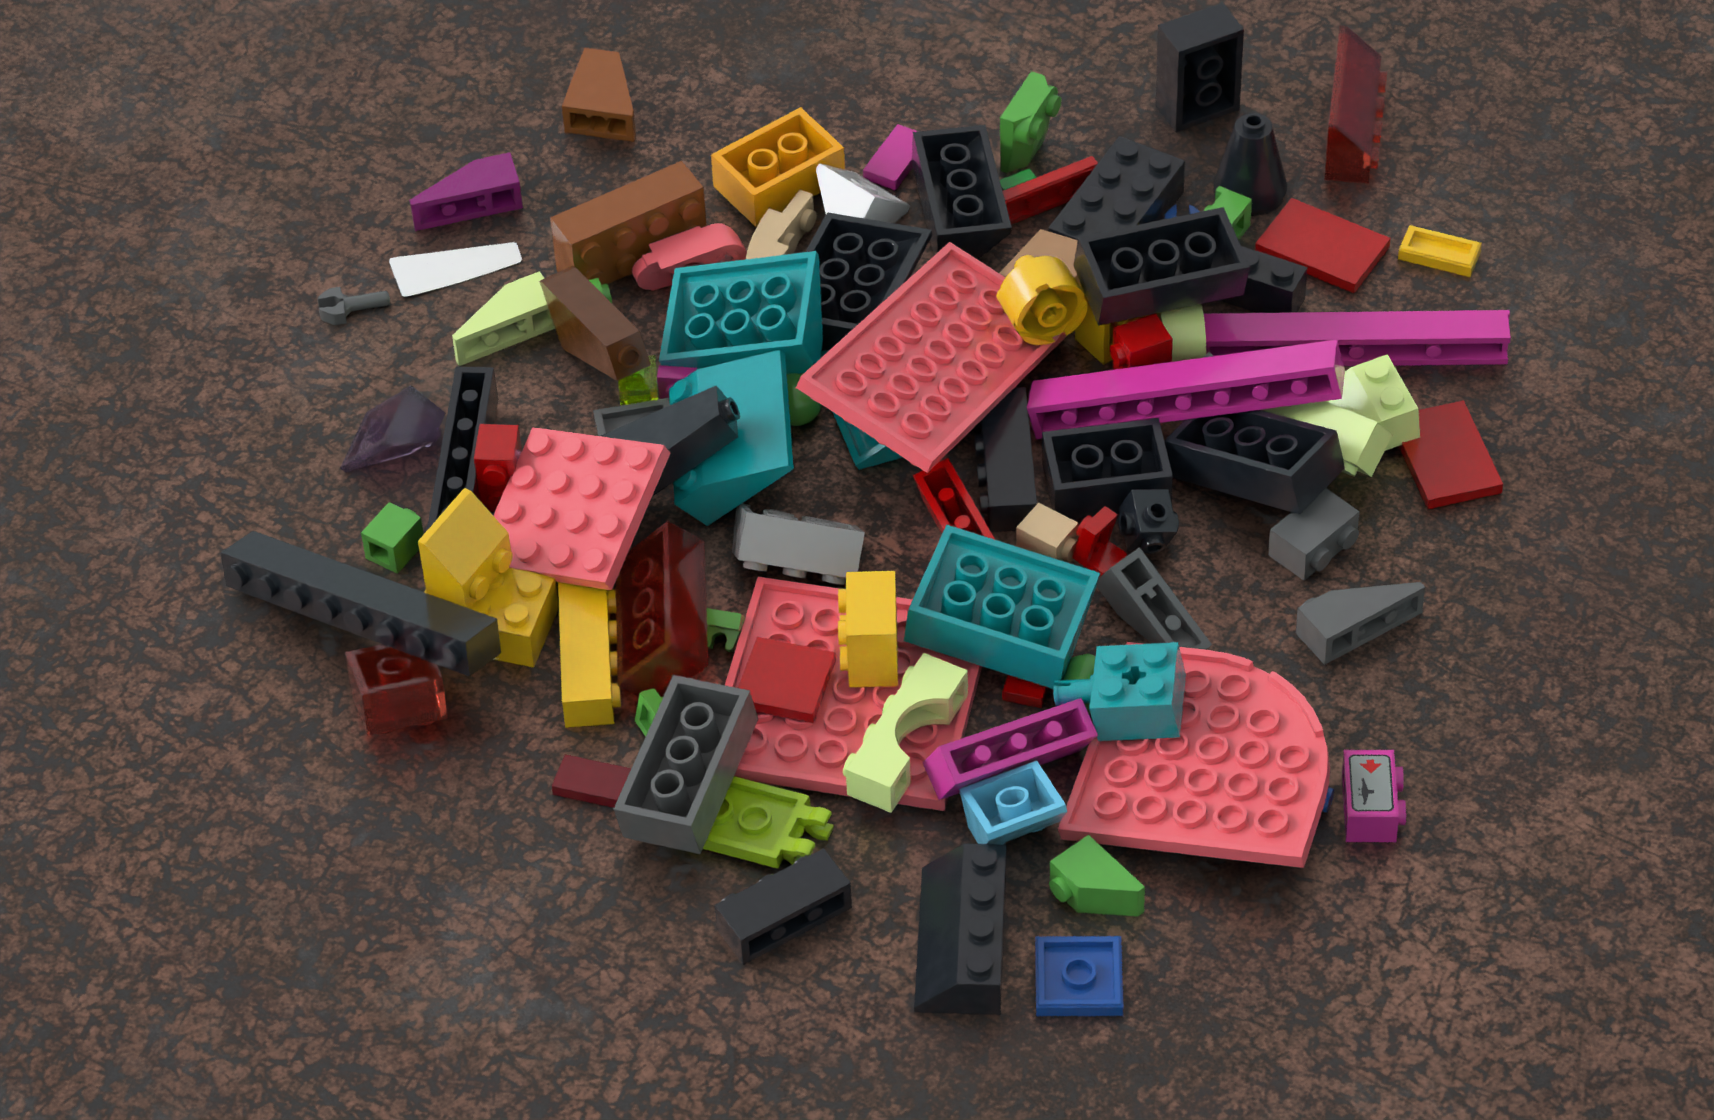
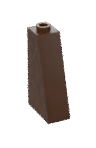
M568 267L539 281L562 349L617 381L651 365L640 331L576 267Z

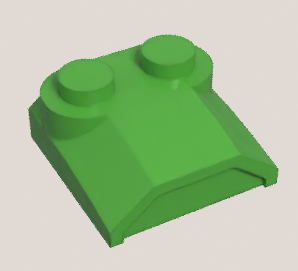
M1031 71L1000 117V171L1008 173L1029 165L1044 142L1050 117H1055L1059 112L1061 96H1058L1057 87L1048 85L1045 75Z

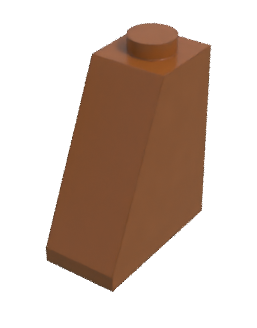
M584 47L562 104L565 133L635 142L634 110L619 52Z

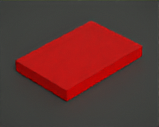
M1291 198L1257 240L1255 251L1307 267L1308 275L1355 293L1390 248L1391 238Z
M1464 400L1419 410L1420 438L1402 442L1399 448L1426 508L1431 509L1501 494L1503 482Z

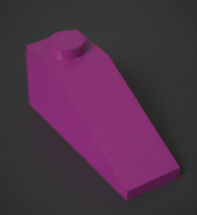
M511 153L473 160L410 199L415 231L522 209L520 181Z

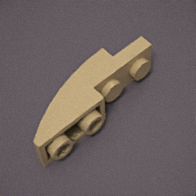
M799 190L782 213L769 208L752 235L746 259L793 254L797 248L798 241L805 232L812 230L816 222L817 214L814 211L813 194Z

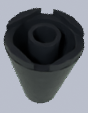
M1258 113L1245 114L1236 120L1213 182L1214 195L1215 190L1221 186L1252 199L1251 216L1268 214L1279 208L1287 191V181L1272 123L1266 116Z

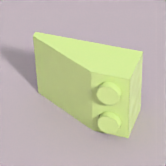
M1388 354L1353 366L1345 371L1342 399L1326 401L1374 420L1388 430L1392 437L1385 451L1402 445V442L1420 438L1418 407Z

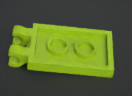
M734 776L703 849L777 869L780 867L783 859L793 865L799 858L811 855L815 847L813 841L801 838L804 831L818 840H828L834 828L833 824L827 823L831 816V811L823 807H811L809 795Z

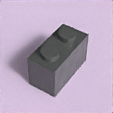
M1325 488L1301 514L1291 512L1270 529L1268 555L1302 580H1306L1315 571H1322L1329 564L1331 558L1342 549L1347 550L1356 542L1359 536L1358 523L1360 511Z

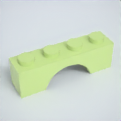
M926 653L922 654L915 666L907 668L900 689L896 695L891 694L887 698L882 716L876 724L872 723L869 725L864 734L862 746L856 754L851 753L845 762L843 776L846 777L848 796L892 813L911 784L910 757L900 748V742L906 735L917 728L932 724L949 725L968 697V670Z

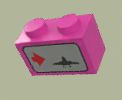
M1344 750L1341 778L1345 841L1396 842L1398 825L1406 824L1405 800H1398L1397 792H1403V767H1395L1394 750Z

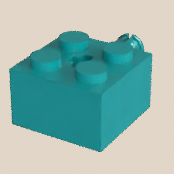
M1179 643L1097 646L1094 673L1090 676V679H1055V686L1053 687L1055 705L1059 706L1082 698L1084 704H1090L1089 709L1098 734V741L1180 738L1186 672Z

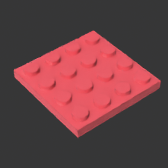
M532 427L517 461L516 471L510 477L493 515L509 533L510 547L513 555L509 568L553 577L556 582L612 590L671 453L664 445Z

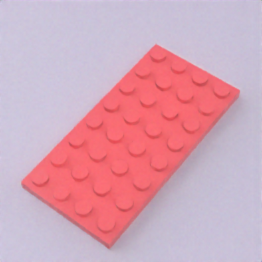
M949 242L800 377L796 388L808 395L813 401L825 406L842 417L846 422L874 438L878 443L896 452L912 465L928 473L1067 336L1062 332L1052 337L1055 342L1047 345H1033L1025 342L997 300V292L1006 277Z

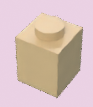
M1038 503L1016 527V547L1064 562H1072L1078 542V536L1076 535L1078 522Z

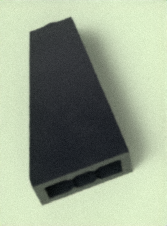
M716 385L605 433L601 437L660 444L668 449L671 454L653 493L654 496L738 438L737 420L740 419V412L734 399L731 397L727 398Z

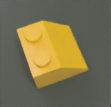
M466 488L459 493L418 540L426 593L469 609L477 600H481L486 595L490 584L496 577L509 568L513 557L507 530L473 492Z

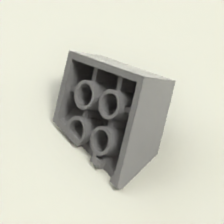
M742 503L736 507L732 553L738 560L744 561V568L767 571V566L773 565L783 567L782 574L806 578L808 571L822 574V581L845 585L846 572H858L865 532L856 525L810 516H802V520L798 521L794 514L774 509H764L763 514H757L750 510V505Z

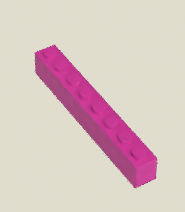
M1329 340L1032 381L1027 411L1036 439H1042V432L1154 418H1159L1160 423L1209 417L1342 399L1345 369L1338 341Z

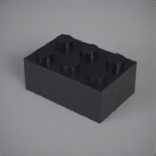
M1224 3L1158 25L1155 106L1175 132L1240 110L1244 28Z
M1159 418L1042 432V465L1052 510L1070 519L1085 518L1088 515L1093 517L1104 506L1119 514L1118 508L1131 490L1168 489L1172 503L1173 475Z

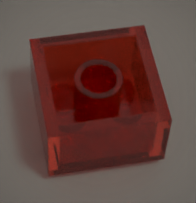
M383 644L345 652L351 694L367 736L388 734L396 729L414 725H429L434 721L448 718L443 677L437 664Z

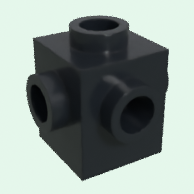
M1168 489L1131 490L1118 508L1120 514L1118 528L1120 534L1125 538L1127 551L1136 550L1140 547L1147 554L1160 552L1166 548L1178 532L1179 518L1177 513L1173 511Z

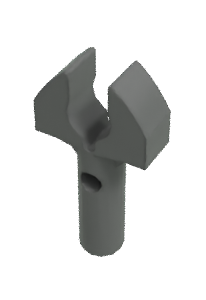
M341 287L329 288L317 298L320 318L324 322L333 325L346 324V316L351 311L388 306L390 304V295L387 291L347 296L342 294Z

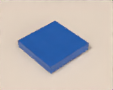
M1121 936L1035 937L1036 1016H1123Z

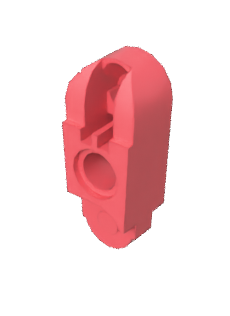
M722 223L711 224L703 228L697 226L649 244L652 252L642 255V258L634 264L632 274L640 288L654 291L672 285L675 268L745 260L747 251L739 236L731 227Z

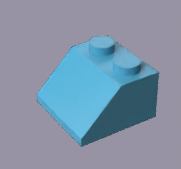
M1037 760L959 789L968 828L978 844H1004L1012 839L1031 832H1038L1047 826L1058 823L1067 813L1065 802Z

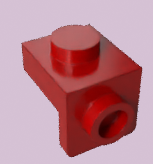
M1106 506L1095 516H1086L1080 523L1076 531V535L1079 538L1072 559L1087 569L1099 572L1100 577L1127 555L1126 552L1109 541L1118 514Z

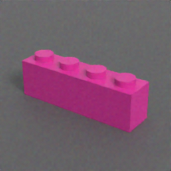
M1082 698L941 745L922 763L938 799L942 800L959 794L960 788L1037 760L1040 765L1080 752L1098 734Z

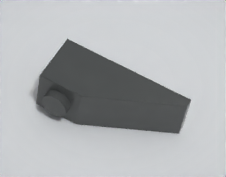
M1140 547L1099 577L1097 588L1117 615L1151 644L1178 642L1179 647L1205 650L1212 645Z
M1421 582L1330 590L1317 598L1308 599L1298 607L1296 634L1325 665L1423 612L1425 586Z

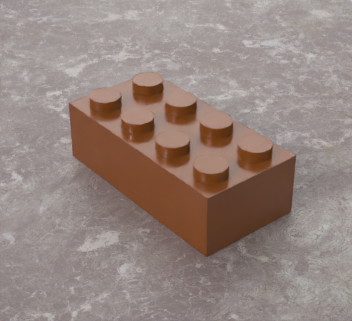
M679 161L550 217L557 272L574 266L588 280L598 278L601 285L609 284L631 275L634 264L642 258V255L652 252L649 244L697 226L701 228L707 226L704 187L682 161Z

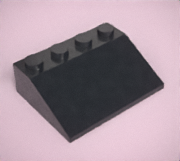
M827 212L806 252L817 251L819 255L823 332L821 351L833 348L911 277L932 237V230Z

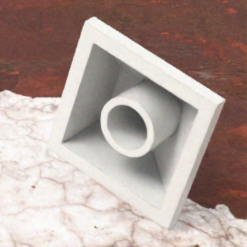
M819 163L816 169L826 214L829 212L895 223L911 207V205L856 172Z

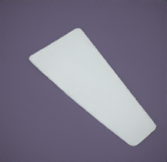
M512 242L393 257L389 260L402 296L407 297L498 271L520 263L522 257L517 244Z

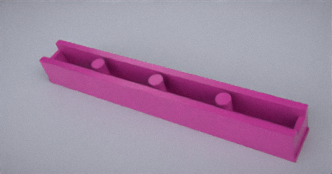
M1510 311L1204 314L1206 354L1210 352L1213 356L1337 340L1344 366H1356L1387 354L1394 366L1508 364L1507 350L1508 343L1511 340L1509 328Z

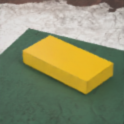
M1409 225L1399 248L1398 260L1471 277L1481 253L1482 243Z

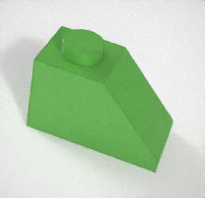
M1087 835L1050 861L1049 887L1053 895L1061 902L1066 901L1076 912L1139 916L1144 912L1145 886L1090 835Z

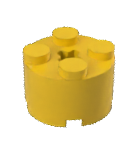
M1022 256L1015 262L1014 269L1006 276L997 292V300L1016 331L1025 342L1033 345L1053 343L1055 341L1052 337L1062 332L1066 336L1069 335L1081 324L1088 309L1084 292L1069 268L1062 260L1053 256Z

